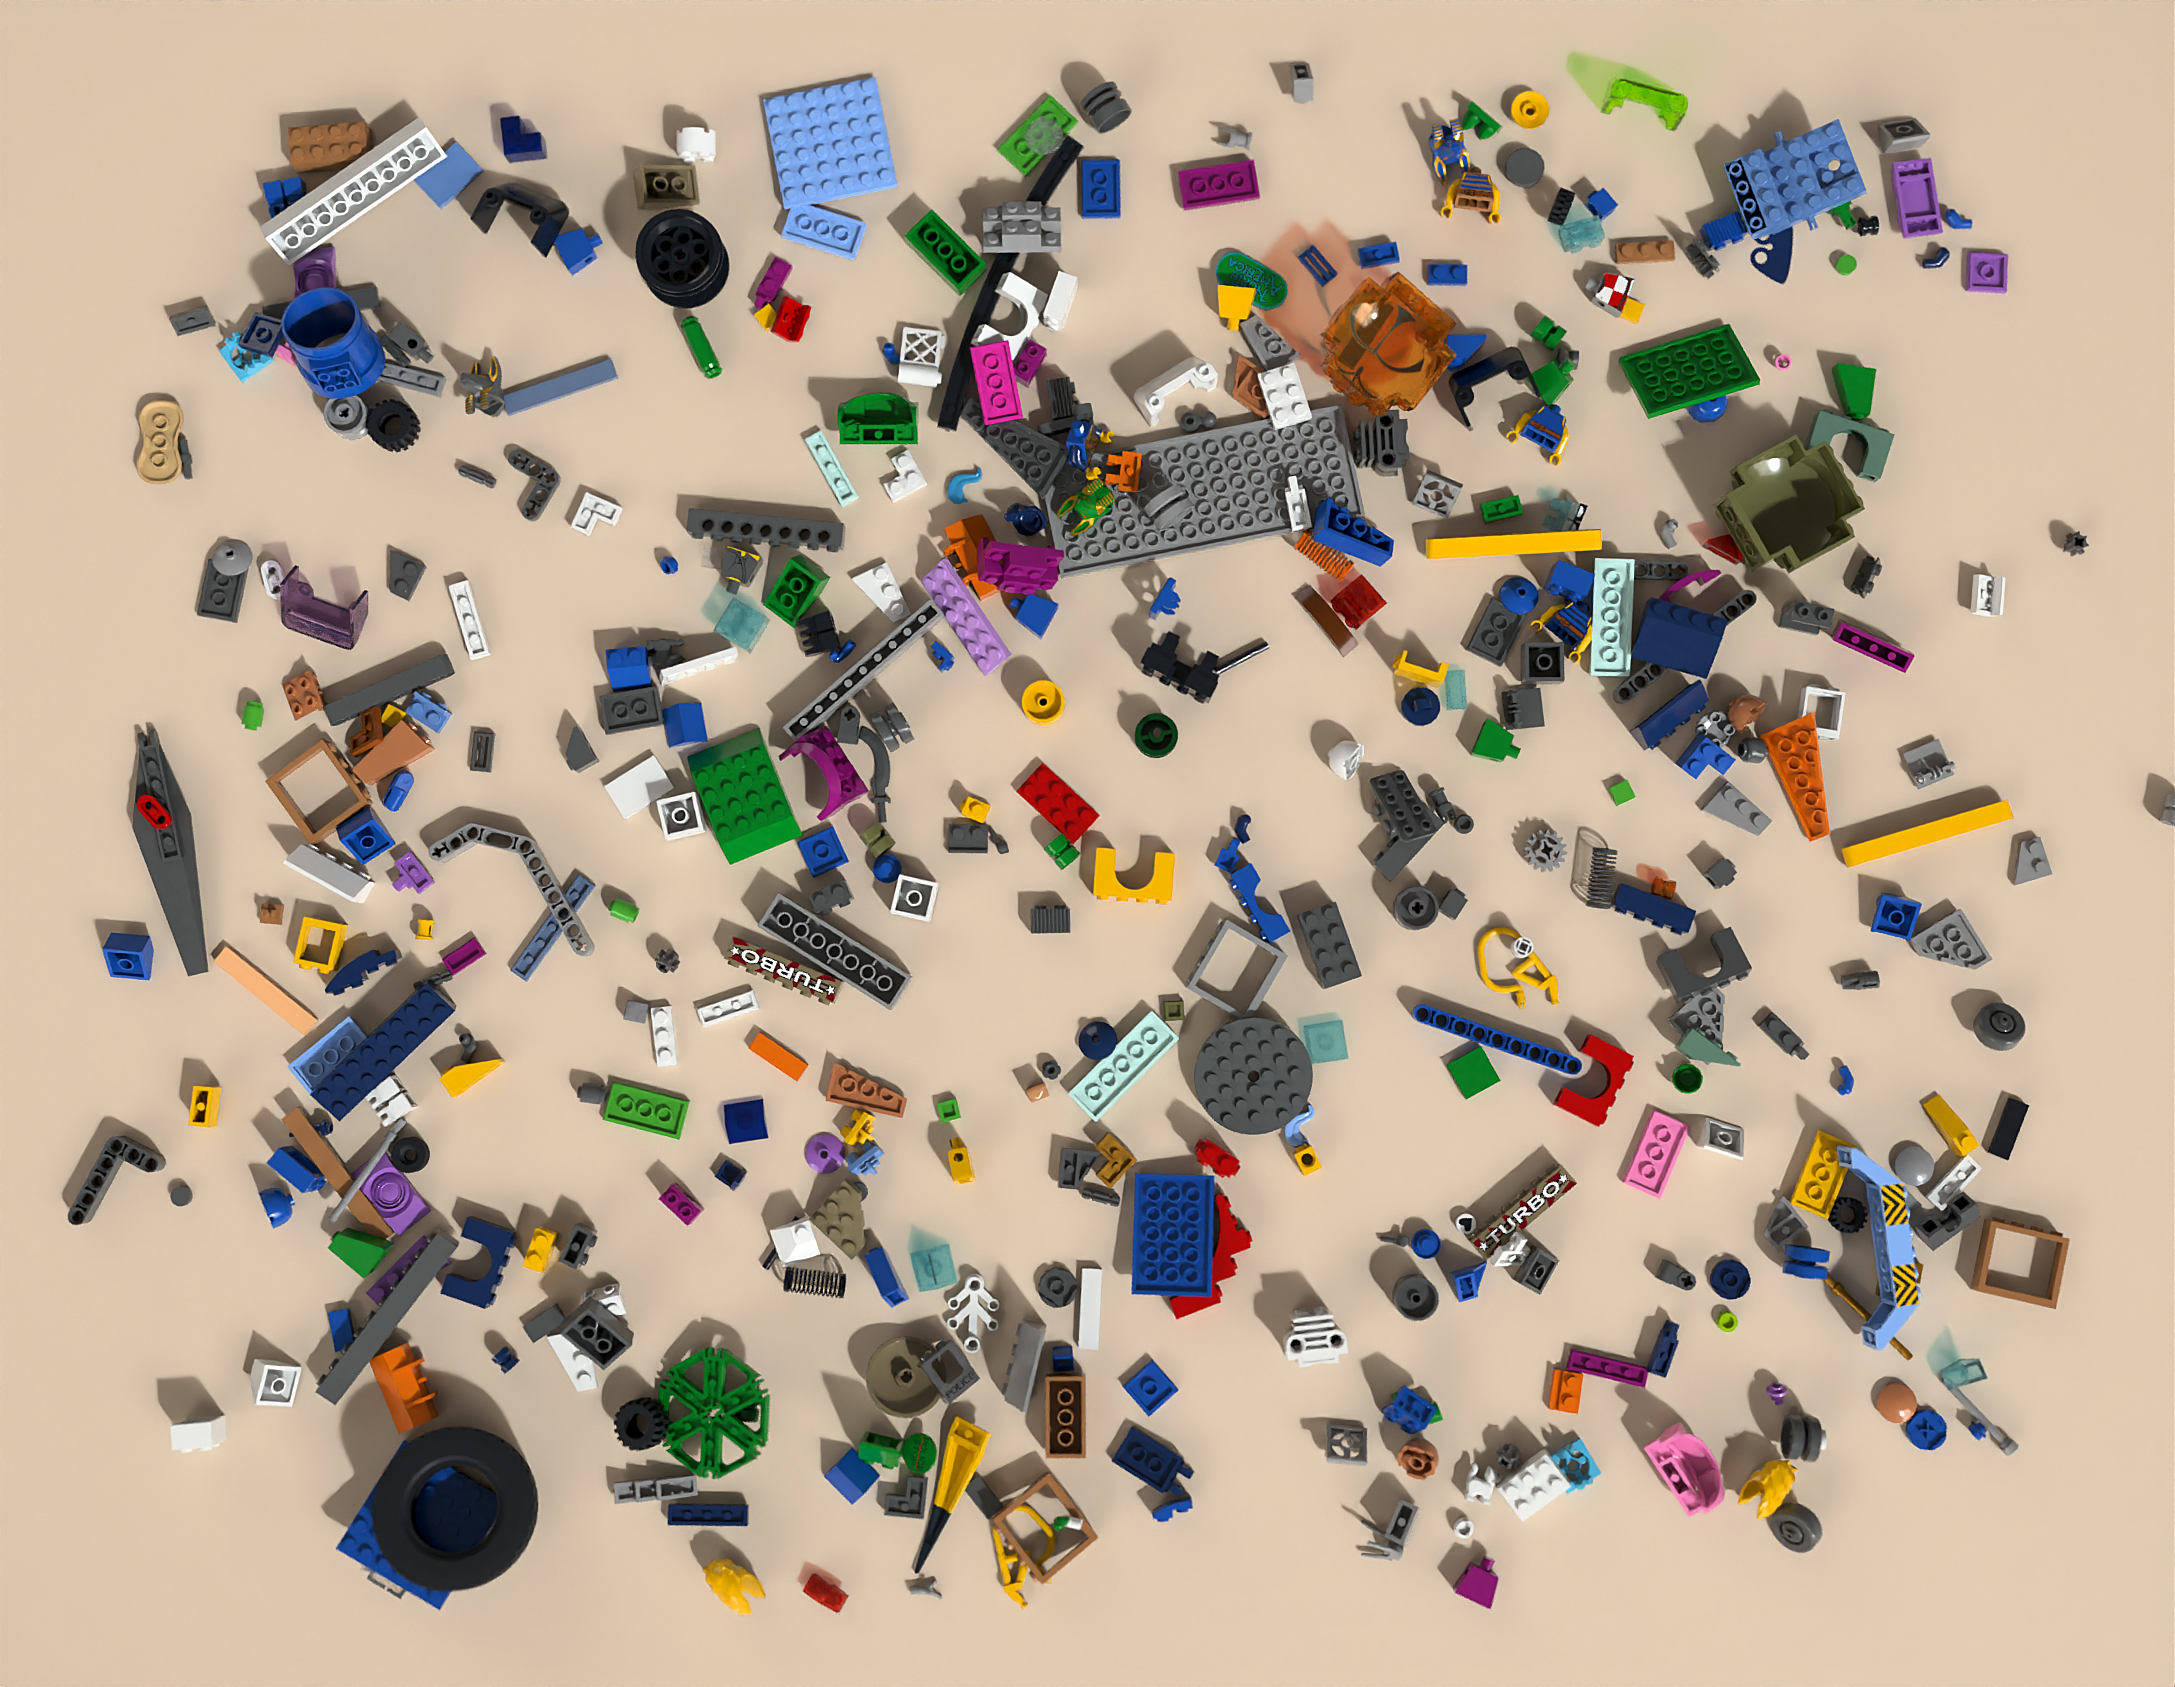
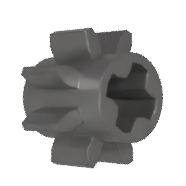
M2080 531L2075 532L2074 535L2072 533L2067 534L2066 538L2068 540L2061 542L2065 548L2063 551L2069 552L2071 556L2077 553L2079 555L2085 553L2083 548L2089 546L2086 543L2087 536L2080 535Z
M662 949L656 955V967L663 973H667L669 970L674 973L680 964L679 955L672 949H668L666 952Z
M1505 1443L1504 1446H1500L1496 1451L1499 1455L1496 1459L1499 1465L1505 1469H1513L1514 1466L1518 1467L1522 1461L1519 1458L1521 1455L1520 1450L1513 1444Z

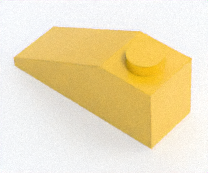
M496 1059L456 1067L450 1066L442 1072L443 1076L438 1079L452 1098L458 1097L505 1063L504 1059Z
M1940 1094L1922 1105L1955 1155L1965 1156L1980 1146L1969 1128Z

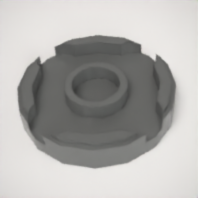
M1053 1268L1041 1276L1038 1292L1041 1300L1046 1305L1053 1308L1065 1307L1075 1299L1077 1282L1070 1271L1063 1268Z

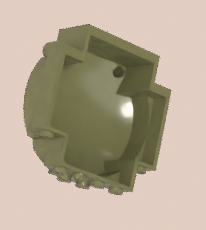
M1797 435L1782 441L1733 468L1730 473L1734 478L1732 480L1734 490L1725 494L1713 504L1717 517L1722 519L1744 557V563L1748 569L1753 572L1775 561L1781 569H1786L1788 574L1855 537L1853 528L1846 520L1865 509L1863 500L1856 494L1852 481L1847 478L1842 464L1834 456L1833 448L1824 441L1805 451L1804 443Z

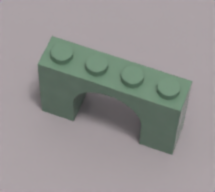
M1820 410L1816 413L1805 443V451L1824 441L1830 445L1833 436L1836 434L1845 433L1852 435L1860 442L1863 450L1856 477L1872 482L1879 480L1882 476L1895 434L1889 433V430L1884 428L1876 429L1870 427L1871 425L1866 422L1858 423L1852 421V418L1847 416L1839 417L1833 415L1834 413L1829 410Z

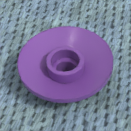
M818 1135L806 1147V1161L818 1173H832L844 1161V1146L833 1135ZM822 1151H827V1158L821 1156Z

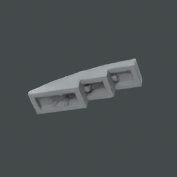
M696 1474L613 1483L615 1504L634 1501L636 1503L651 1500L661 1501L698 1495Z

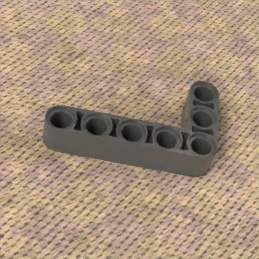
M127 1136L109 1138L68 1212V1221L72 1225L89 1223L93 1219L123 1161L151 1173L163 1170L166 1165L164 1156ZM118 1140L121 1142L122 1145L120 1150L116 1147V1143ZM135 1149L139 1152L137 1159L133 1155ZM108 1158L112 1161L111 1167L107 1165ZM152 1158L156 1161L155 1168L151 1166ZM98 1176H101L102 1178L101 1185H99L97 1182ZM89 1193H90V1194L92 1195V1197H93V1200H92L91 1203L88 1201V1194H89ZM79 1211L83 1214L82 1220L78 1218Z

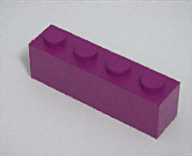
M1840 619L1830 636L1833 641L1906 673L1915 656L1907 649Z

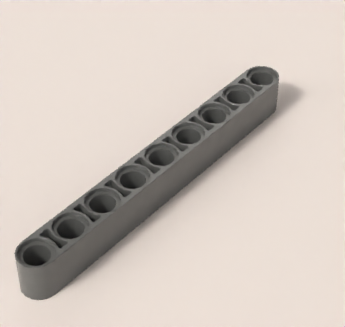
M1744 590L1712 615L1728 619L1727 626L1756 603L1757 596L1751 590ZM1742 596H1746L1749 599V604L1743 603ZM1727 607L1733 609V616L1727 614ZM1648 663L1613 691L1614 701L1619 704L1628 702L1670 669ZM1650 666L1657 668V675H1653L1650 672ZM1635 678L1642 680V687H1638L1635 684ZM1620 689L1627 692L1626 699L1620 697Z

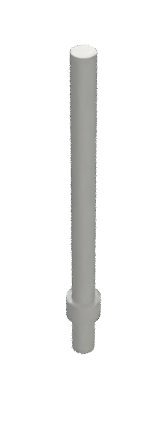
M400 1118L392 1130L386 1133L384 1136L385 1140L329 1216L330 1220L336 1222L389 1146L398 1139V1134L407 1123Z

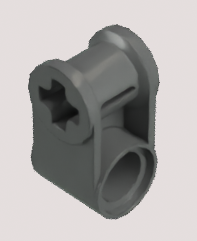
M847 706L841 712L837 735L838 743L858 744L861 717L859 711L854 707ZM852 711V713L855 714V718L853 717L851 718V721H849V718H847L846 715L850 714V712Z
M1662 1259L1655 1278L1683 1290H1691L1695 1287L1696 1278L1693 1274ZM1687 1277V1279H1689L1688 1283H1684L1681 1281L1682 1278Z

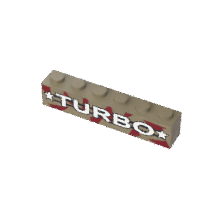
M737 937L732 938L724 956V959L729 960L727 964L739 968V965L746 967V972L750 974L765 975L763 979L775 983L776 980L783 983L782 987L793 991V988L801 990L800 994L811 998L814 995L819 998L818 1002L828 1006L830 1003L835 1004L844 983L841 980Z
M1551 1165L1545 1171L1547 1174L1542 1178L1537 1177L1534 1179L1527 1191H1520L1515 1196L1516 1200L1511 1204L1510 1202L1506 1203L1500 1209L1501 1213L1496 1217L1492 1215L1485 1221L1486 1225L1482 1229L1477 1228L1470 1234L1471 1238L1468 1241L1483 1259L1488 1260L1494 1255V1251L1499 1246H1504L1510 1241V1237L1515 1232H1521L1577 1184L1562 1165Z

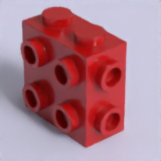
M1206 1137L1203 1140L1199 1139L1193 1148L1195 1150L1194 1154L1197 1156V1162L1205 1167L1209 1164L1214 1168L1212 1171L1221 1178L1225 1176L1230 1178L1231 1175L1235 1176L1241 1167L1239 1165L1240 1160Z

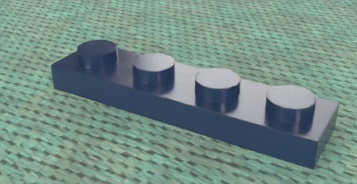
M669 1504L668 1525L748 1526L749 1504Z

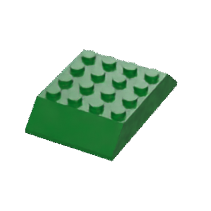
M760 728L687 757L692 777L719 845L730 865L803 836Z

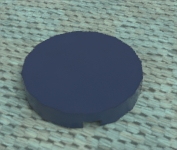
M1723 1260L1717 1263L1710 1274V1285L1713 1291L1718 1296L1728 1300L1743 1297L1751 1284L1748 1269L1742 1263L1735 1260Z

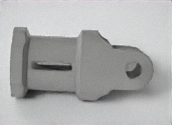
M1219 129L1228 131L1231 139L1228 144L1217 143L1218 145L1232 148L1240 146L1250 150L1252 132L1245 134L1238 133L1233 129Z

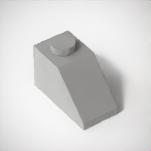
M1309 63L1289 64L1291 91L1294 102L1307 103L1308 101H1313V76Z

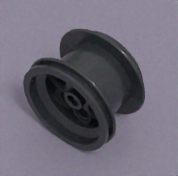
M685 209L667 210L651 218L638 235L635 249L638 270L651 292L663 303L682 309L696 308L713 300L725 286L730 266L728 253L715 227L703 216ZM688 239L686 243H680V240ZM671 245V248L668 251H664L668 246ZM704 248L705 250L702 254H696L697 249ZM680 254L685 256L682 260L678 259ZM663 264H669L666 270H660ZM697 267L703 268L700 273H694V269ZM679 275H685L682 281H676V278Z

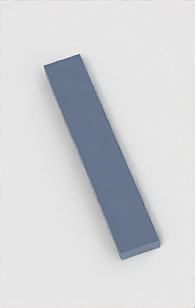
M609 359L504 395V406L507 415L511 416L618 379L613 361Z
M578 874L565 893L576 913L596 886L580 874ZM568 909L562 910L561 917L563 919L568 916ZM552 912L510 969V971L526 982L563 932Z

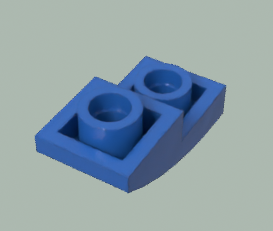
M1184 1497L1162 1504L1152 1511L1153 1519H1157L1158 1522L1169 1521V1518H1173V1510L1179 1513L1188 1512V1509H1193L1192 1498Z

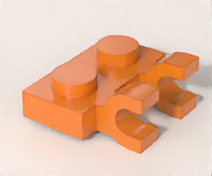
M1122 451V456L1109 454L1107 465L1120 466V474L1106 473L1104 484L1118 485V491L1137 493L1142 453Z

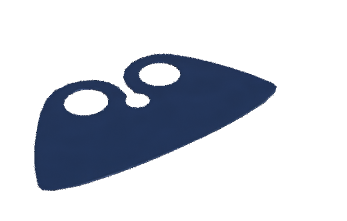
M1793 226L1774 235L1770 234L1766 240L1754 239L1761 245L1772 244L1773 249L1756 248L1751 254L1752 265L1762 274L1780 284L1786 282L1790 269ZM1758 252H1764L1767 255L1765 263L1759 264L1756 262L1755 255Z

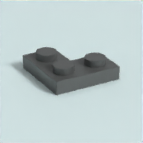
M908 1475L906 1495L886 1494L884 1515L924 1519L928 1477Z

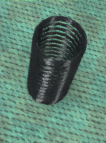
M791 1267L786 1268L783 1284L784 1292L791 1291L793 1293L795 1290V1293L799 1291L800 1294L804 1291V1294L808 1292L809 1295L812 1293L816 1295L817 1293L818 1296L821 1294L822 1297L825 1294L827 1297L830 1295L831 1298L834 1297V1294L835 1298L839 1296V1299H842L844 1297L846 1273H841L838 1293V1272L836 1273L832 1294L834 1272L831 1275L829 1292L828 1281L830 1272H827L826 1286L823 1293L825 1271L822 1274L819 1292L821 1274L819 1270L814 1293L816 1270H814L810 1291L812 1270L810 1269L808 1286L805 1291L807 1269H805L804 1283L801 1291L803 1268L800 1271L798 1289H796L799 1268L796 1269L793 1290L794 1267L792 1270Z

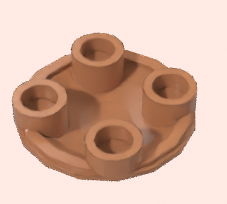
M1888 1383L1879 1393L1876 1408L1887 1421L1903 1423L1915 1414L1917 1399L1914 1392L1908 1386L1900 1383Z

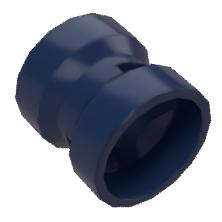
M507 1346L491 1359L495 1364L501 1366V1371L504 1374L520 1361L517 1356H512L511 1350Z

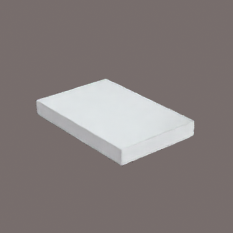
M654 755L604 786L625 820L675 789Z

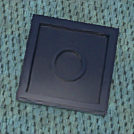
M255 312L238 346L242 349L273 358L284 336L281 328L282 320Z

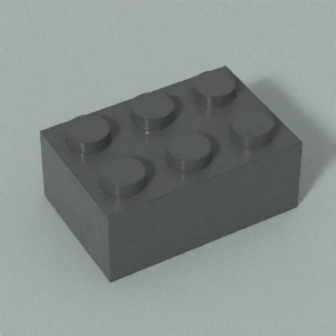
M591 1296L562 1321L560 1334L603 1370L632 1346L634 1333Z

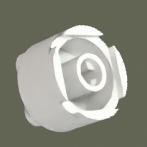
M698 127L682 128V132L677 130V156L683 158V162L693 163L695 159H702V162L706 163L714 162L716 157V132L709 129V133L704 132V128Z

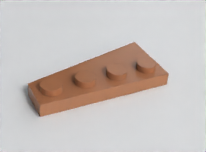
M834 1062L825 1101L903 1118L907 1098Z

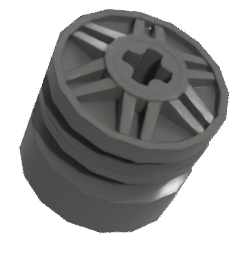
M1113 81L1103 83L1094 88L1081 101L1082 108L1086 110L1087 116L1092 117L1091 123L1099 134L1115 129L1132 113L1126 100L1120 99L1121 92Z

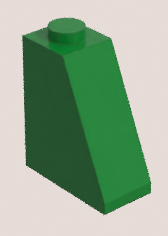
M1837 363L1832 368V375L1844 414L1851 417L1852 420H1863L1871 412L1876 369Z
M346 1228L341 1232L337 1231L331 1237L332 1243L328 1249L362 1278H365L374 1272L394 1243L380 1237Z

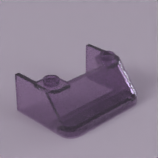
M297 565L292 568L280 583L281 621L286 628L346 650L354 648L368 615L367 590H364L359 598L346 609L315 598L312 587L308 583L299 581V566Z

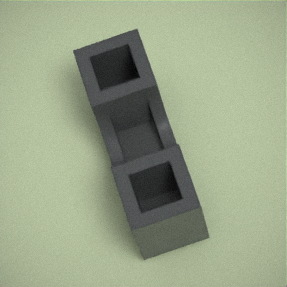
M1962 1191L1947 1202L1948 1211L1942 1218L1936 1219L1934 1216L1929 1215L1915 1226L1920 1239L1932 1251L1981 1217L1977 1204L1965 1192Z

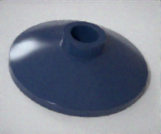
M1092 1022L1081 1031L1078 1041L1079 1048L1089 1059H1105L1116 1048V1032L1105 1022ZM1095 1036H1099L1097 1042H1093Z

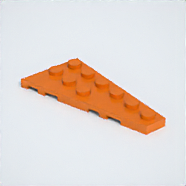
M1812 712L1760 735L1768 747L1770 758L1810 842L1830 834L1815 714Z

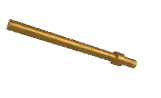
M1827 1273V1279L1822 1280L1831 1287L1830 1290L1846 1301L1865 1321H1868L1872 1315L1844 1290L1845 1287L1839 1281L1836 1282ZM1895 1337L1890 1340L1889 1343L1905 1359L1910 1360L1913 1357V1354Z

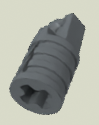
M1867 971L1843 975L1841 986L1843 989L1851 990L1879 988V974L1877 971Z

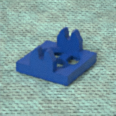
M1170 577L1150 608V618L1156 620L1160 612L1166 615H1175L1172 609L1179 608L1178 602L1180 603L1181 601L1178 594L1173 591L1176 586L1175 579Z

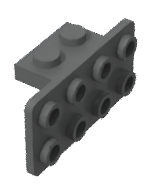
M1403 770L1370 779L1369 784L1376 795L1372 811L1378 817L1381 828L1386 832L1389 839L1398 835L1401 842L1407 843L1436 833L1437 829Z

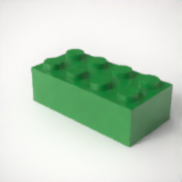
M932 209L904 235L906 244L959 297L987 271L986 262Z

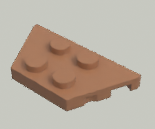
M1239 355L1232 398L1264 420L1270 415L1257 378V374L1264 371Z

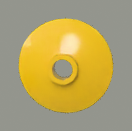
M1526 91L1519 94L1511 106L1513 120L1517 125L1525 129H1536L1542 126L1550 113V107L1546 98L1534 91ZM1530 110L1532 115L1526 114V111Z

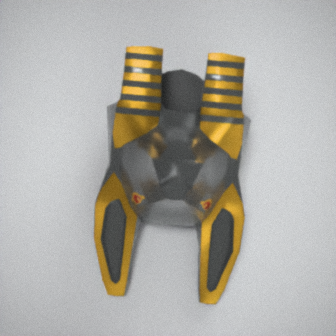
M491 357L489 374H481L480 364L477 362L473 364L471 373L463 372L461 374L460 383L470 393L465 400L466 414L475 413V408L492 417H497L501 414L505 400L501 389L502 371L497 357Z

